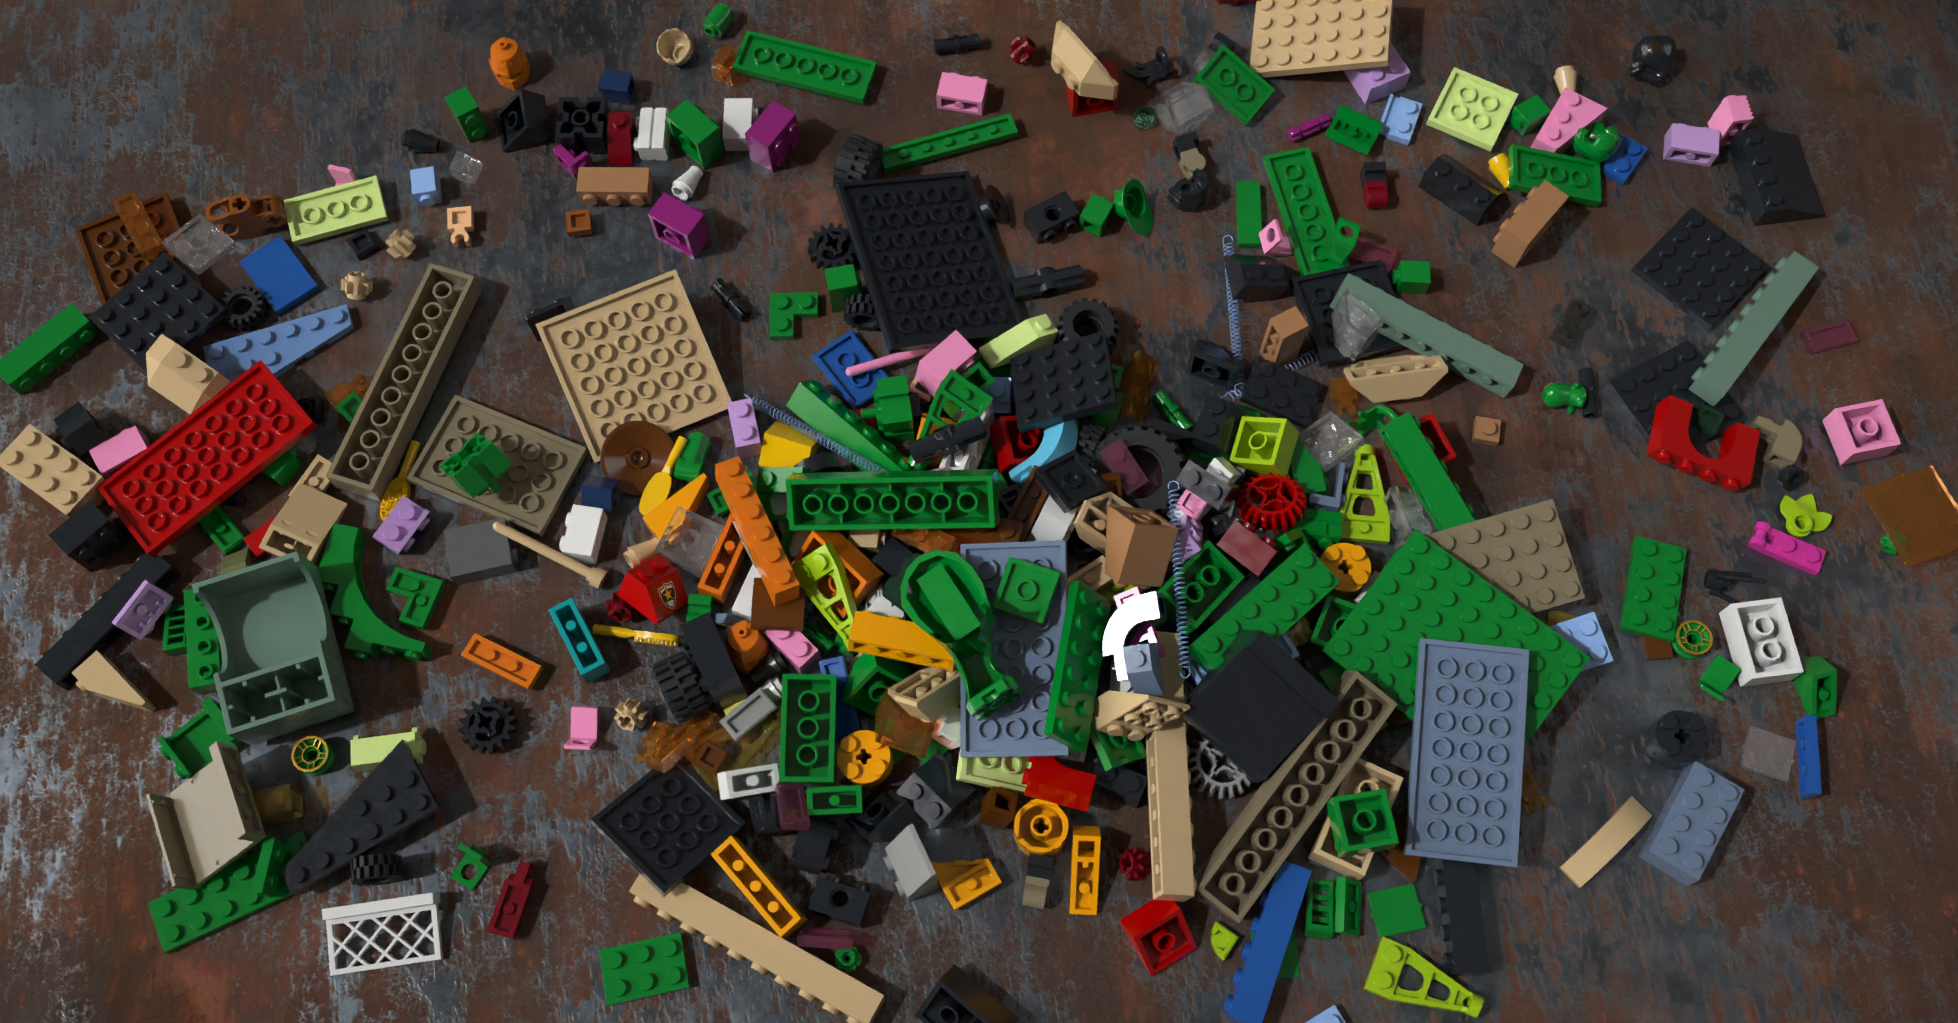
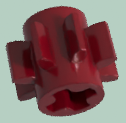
M1018 36L1011 42L1010 48L1012 50L1009 51V54L1015 63L1021 65L1025 62L1028 66L1036 59L1037 54L1035 52L1038 49L1031 38L1025 37L1022 40Z
M619 591L612 592L611 599L605 600V609L608 610L607 617H612L617 622L631 620V613H637L638 610L619 597Z
M1134 847L1133 849H1126V853L1122 854L1119 860L1121 873L1128 874L1127 880L1138 882L1139 879L1146 880V876L1152 871L1151 855L1145 854V848Z

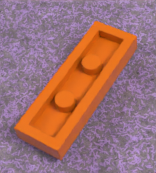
M476 633L473 634L461 654L464 659L531 691L543 670L541 665Z

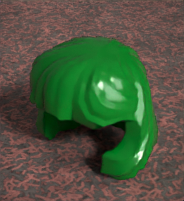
M1596 122L1592 124L1590 130H1587L1585 127L1579 128L1572 145L1575 152L1589 160L1603 162L1616 153L1622 136L1615 126L1607 129L1604 123Z

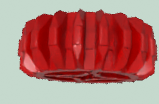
M1268 472L1265 476L1258 473L1257 479L1250 477L1248 483H1243L1238 493L1237 508L1241 519L1247 520L1257 529L1262 528L1264 534L1267 530H1272L1275 534L1278 529L1286 532L1287 526L1294 528L1296 522H1301L1306 512L1307 497L1303 486L1299 485L1297 479L1291 480L1289 474L1283 477L1278 473L1272 475Z

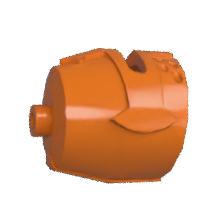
M502 37L495 41L491 46L490 59H488L492 72L502 86L517 90L529 78L530 63L528 57L516 41L510 38Z
M742 620L730 628L724 643L734 666L746 675H749V672L768 656L770 648L765 634L761 630L750 629L751 622Z

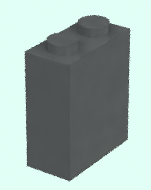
M505 517L444 530L450 577L456 585L518 572L516 563H520L518 549L514 548L513 540L493 529V524L497 521L515 529L514 525H510Z

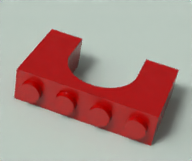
M1672 395L1657 403L1646 456L1655 459L1660 464H1668L1678 468L1682 473L1698 476L1705 482H1713L1723 486L1727 491L1736 492L1751 484L1760 435L1759 430L1737 422L1723 432L1717 459L1708 458L1695 449L1689 438L1688 428L1693 404Z
M1089 736L1088 743L1093 744V742H1092V740H1091V738H1090V736ZM1053 756L1028 757L1027 762H1031L1032 765L1030 769L1025 768L1021 784L1026 785L1025 796L1085 812L1088 811L1096 775L1065 767L1058 763Z

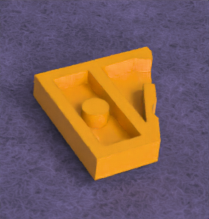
M975 859L974 861L956 860L943 863L931 862L937 875V881L954 911L1002 884L989 859Z

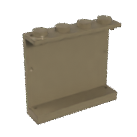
M215 742L209 747L213 761L167 796L151 793L146 795L156 834L163 852L162 855L169 873V879L174 888L195 890L266 837L237 746Z

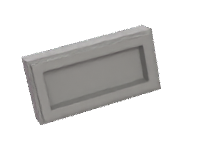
M760 687L719 722L732 738L738 742L778 708Z

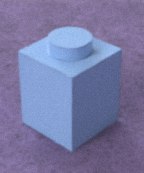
M434 166L410 170L412 195L418 206H432L436 203H442L440 178Z

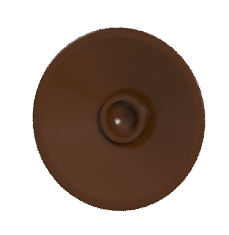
M639 420L623 423L609 433L602 445L600 462L605 477L619 479V489H622V492L630 495H642L651 478L656 473L662 472L674 444L669 435L653 423Z

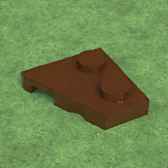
M1406 809L1394 822L1399 843L1393 849L1377 851L1376 853L1412 884L1417 878L1421 857L1404 855Z

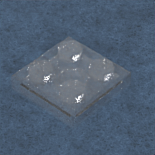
M198 214L162 241L164 248L198 275L236 247L234 240L214 224L209 223L201 214Z
M1331 411L1298 434V439L1324 471H1328L1365 444L1364 438Z

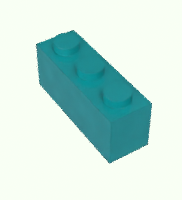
M570 598L548 609L581 676L587 684L611 672L574 600Z

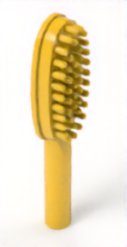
M678 437L662 472L656 473L645 487L639 504V510L642 515L645 516L667 500L672 486L671 475L688 441L686 438Z
M411 440L398 478L391 480L383 495L380 507V516L383 521L403 495L408 499L410 497L411 486L406 478L413 467L421 445L418 441Z
M598 624L593 626L594 635L620 638L634 637V642L678 647L681 641L679 635L637 631L624 627Z

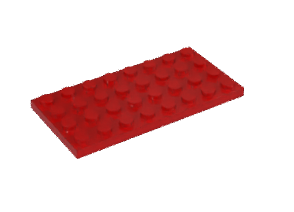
M260 360L105 480L97 489L145 552L153 558L318 426L270 369Z

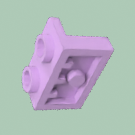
M403 495L372 538L396 554H399L401 550L407 552L415 541L412 538L413 534L417 529L422 532L431 520L427 517L430 511L428 509L424 510Z
M144 580L112 623L142 640L145 635L152 632L155 622L160 615L169 610L174 597L167 591Z

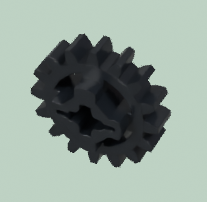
M830 223L827 229L821 225V232L813 231L814 238L808 239L809 246L807 250L811 263L815 262L817 269H820L822 266L824 269L847 264L854 265L853 258L858 257L848 228L843 230L842 224L834 228L833 224Z
M492 696L490 702L485 697H481V704L472 701L473 708L471 710L466 708L463 710L467 715L466 718H459V722L464 727L459 728L458 732L465 735L461 740L465 744H469V748L472 751L478 748V752L483 755L487 749L492 754H495L496 747L498 746L502 750L506 749L504 742H513L510 734L518 732L512 726V724L518 722L515 716H511L515 712L514 709L507 707L508 704L504 700L498 703V699ZM486 710H495L492 713L486 712ZM484 719L490 722L492 733L487 729V723ZM485 738L491 739V741H482V740L485 739Z

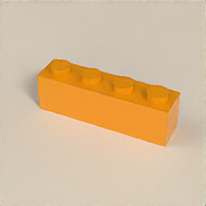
M855 610L849 635L848 650L953 671L954 661L950 654L914 622L903 620L898 616L886 617L868 610L862 612Z
M730 836L711 853L712 857L781 938H788L808 920L739 838Z

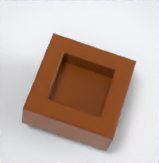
M589 209L565 212L569 237L593 234L591 212Z

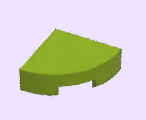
M1217 921L1214 923L1210 936L1211 945L1216 955L1224 961L1239 937Z

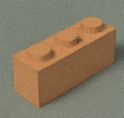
M579 167L576 192L581 204L591 206L596 204H609L612 206L620 204H632L635 206L651 204L653 177L650 168Z
M1294 306L1271 318L1259 351L1262 357L1280 366L1297 359L1309 327L1306 315L1302 312L1300 313L1297 307Z

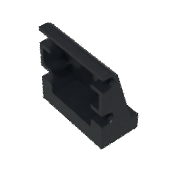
M1241 630L1221 655L1224 659L1217 668L1210 669L1191 692L1190 696L1192 699L1188 704L1190 709L1180 714V716L1251 781L1259 783L1277 767L1323 718L1328 719L1340 701L1263 630Z

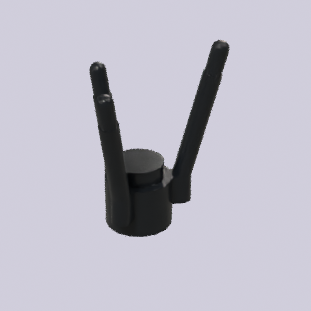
M1708 568L1704 576L1703 587L1710 589L1709 595L1719 597L1733 604L1740 603V601L1720 592L1722 589L1727 590L1730 580L1766 584L1767 580L1752 577L1751 573Z

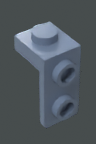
M1340 462L1336 470L1333 496L1310 493L1306 508L1337 512L1341 506H1344L1345 494H1341L1342 486H1346L1348 480V471H1344L1345 462Z

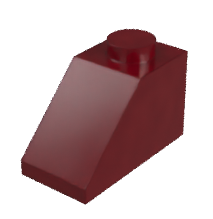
M609 112L607 145L610 167H633L634 137H636L637 131L632 112Z

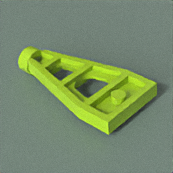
M1359 444L1355 446V460L1344 493V506H1341L1339 510L1342 513L1340 541L1388 545L1390 542V515L1375 458V447L1370 444ZM1358 474L1371 475L1372 490L1356 488ZM1357 497L1370 498L1374 504L1375 515H1355L1352 511L1355 499Z
M828 542L791 567L800 586L805 589L806 595L842 637L848 650L849 635L857 608L844 565L832 543ZM828 574L833 577L837 588L836 596L831 599L825 597L817 585L818 581ZM840 600L844 603L848 619L844 622L839 619L832 608Z
M1382 937L1363 990L1389 1001L1465 1013L1474 1018L1478 1017L1484 1001V997L1471 993L1409 947ZM1404 965H1410L1422 974L1424 980L1420 990H1404L1398 986L1397 981ZM1431 980H1437L1449 988L1450 993L1446 1001L1431 998L1427 995ZM1468 998L1466 1007H1464L1463 1000Z

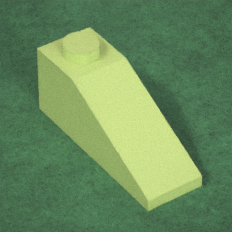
M1046 314L1026 319L979 348V353L991 369L1011 363L1010 360L1018 354L1053 345L1058 330Z

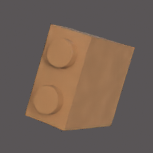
M1108 505L1105 574L1114 580L1113 583L1121 587H1128L1129 585H1136L1143 589H1150V586L1161 587L1179 528L1151 509Z

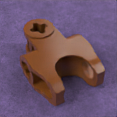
M239 194L225 197L205 207L208 222L219 225V235L222 239L228 241L260 237L267 232L268 228L280 227L286 223V216L283 213L284 199L275 194H268L253 199ZM216 209H225L224 215L218 217L212 216L213 212ZM235 225L237 227L235 232L231 234L226 233V229L229 226Z

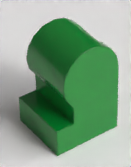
M689 593V608L686 622L708 612L712 618L715 608L713 597Z

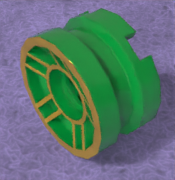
M1685 621L1675 629L1674 641L1671 643L1672 651L1674 654L1680 655L1681 659L1695 660L1711 648L1713 643L1712 632L1700 621ZM1689 636V639L1695 642V644L1689 643L1687 637Z
M317 736L302 738L295 744L292 750L291 759L293 765L304 774L312 777L326 774V771L330 767L332 768L335 762L333 747ZM315 754H317V758L315 760L310 759V756H314Z

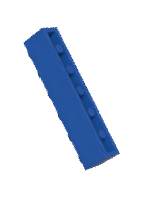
M1284 861L1270 880L1268 891H1262L1258 905L1262 907L1259 917H1253L1249 931L1253 932L1251 942L1246 941L1240 956L1244 958L1242 968L1237 967L1232 979V984L1236 985L1233 995H1227L1223 1010L1227 1011L1225 1019L1234 1023L1263 1022L1312 872L1311 870Z

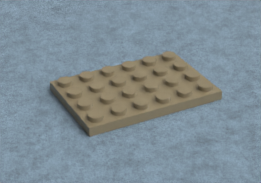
M454 395L406 479L412 484L494 518L505 517L509 524L542 537L584 461L588 450L586 447ZM479 433L485 439L487 438L493 442L512 465L507 468L508 471L503 477L499 479L494 477L502 487L499 492L493 493L488 488L484 494L473 499L466 492L459 489L439 466L452 454H457L470 438Z
M1553 499L1425 535L1529 613H1535L1585 598Z

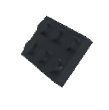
M1256 355L1253 358L1239 401L1277 418L1288 419L1291 424L1306 430L1310 426L1323 384Z

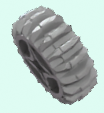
M1199 735L1200 741L1194 739L1191 743L1194 748H1189V756L1191 757L1187 759V765L1193 766L1188 770L1191 775H1196L1191 780L1192 785L1198 782L1201 783L1198 789L1199 792H1203L1205 788L1209 789L1208 797L1210 798L1214 792H1218L1219 800L1224 798V792H1226L1229 799H1232L1234 797V790L1241 795L1244 792L1243 786L1247 788L1251 786L1252 783L1243 772H1239L1237 767L1228 759H1226L1225 765L1221 768L1219 767L1214 772L1217 762H1220L1225 756L1214 748H1208L1212 744L1202 735ZM1201 754L1206 757L1205 760L1211 767L1207 775L1201 767ZM1221 775L1234 779V781L1220 783L1214 780Z

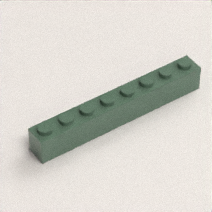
M1796 251L1788 258L1783 256L1774 267L1777 269V272L1774 273L1772 271L1763 281V284L1766 285L1765 288L1760 287L1751 297L1754 300L1753 304L1748 302L1739 313L1742 316L1741 320L1738 318L1734 320L1727 329L1731 333L1728 336L1724 334L1715 345L1719 349L1716 352L1712 350L1703 362L1707 365L1704 368L1700 366L1692 375L1691 379L1694 382L1689 387V390L1713 407L1727 393L1819 269L1817 265Z
M1349 273L1341 283L1330 305L1336 311L1421 355L1429 357L1440 355L1448 369L1503 398L1514 388L1524 365L1516 361L1515 358L1495 350L1492 346L1472 338L1471 335L1451 327L1448 323L1428 315L1425 311L1416 309L1404 300L1397 299L1381 288L1374 287L1363 281L1360 277Z

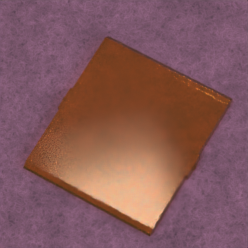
M1932 465L1905 474L1894 475L1887 480L1860 489V492L1907 568L1934 558L1945 557L1958 550V505Z

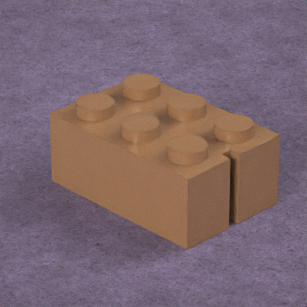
M1546 180L1539 187L1535 185L1528 193V199L1525 202L1521 201L1515 208L1511 219L1507 217L1500 226V231L1493 239V242L1496 244L1491 252L1515 268L1553 224L1569 196Z

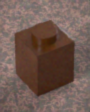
M992 786L982 800L979 823L1004 830L1015 816L1018 793Z

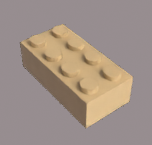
M31 424L0 454V467L68 517H71L89 500L97 506L105 500L97 487L106 479Z
M1358 758L1337 787L1333 797L1386 788L1390 808H1392L1403 777ZM1327 811L1308 858L1359 881L1365 876L1374 852L1338 858Z

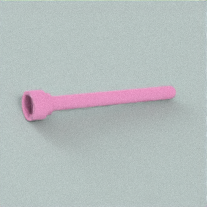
M934 348L894 353L848 367L845 372L847 376L852 377L928 354Z

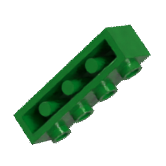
M193 589L183 590L189 689L198 695L217 692L213 674L220 673L222 669V653L218 635L207 609L201 600L194 595Z

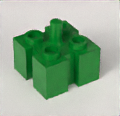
M906 375L876 379L878 388L873 389L875 408L861 409L862 419L877 417L879 436H884L885 441L890 443L915 440Z
M476 433L462 446L463 448L457 454H452L439 466L459 489L474 499L476 496L484 494L488 488L493 493L499 492L502 487L494 477L496 479L503 477L508 471L507 468L512 463L493 442Z

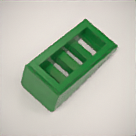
M184 603L172 605L165 613L163 652L169 656L187 653L185 623L178 625L174 623L185 620V615L174 616V612L185 611ZM184 629V632L175 634V630ZM183 638V641L175 642V639Z
M1309 879L1306 887L1304 937L1331 940L1334 934V881ZM1313 890L1328 891V895L1313 894ZM1312 901L1327 903V906L1312 904ZM1312 913L1327 914V917L1312 916Z

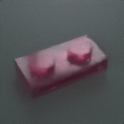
M1121 438L1099 452L1111 472L1121 473L1122 489L1127 496L1149 482Z

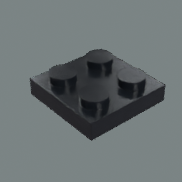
M1075 449L1037 468L1033 474L1064 513L1082 505L1084 500L1103 494L1107 488Z

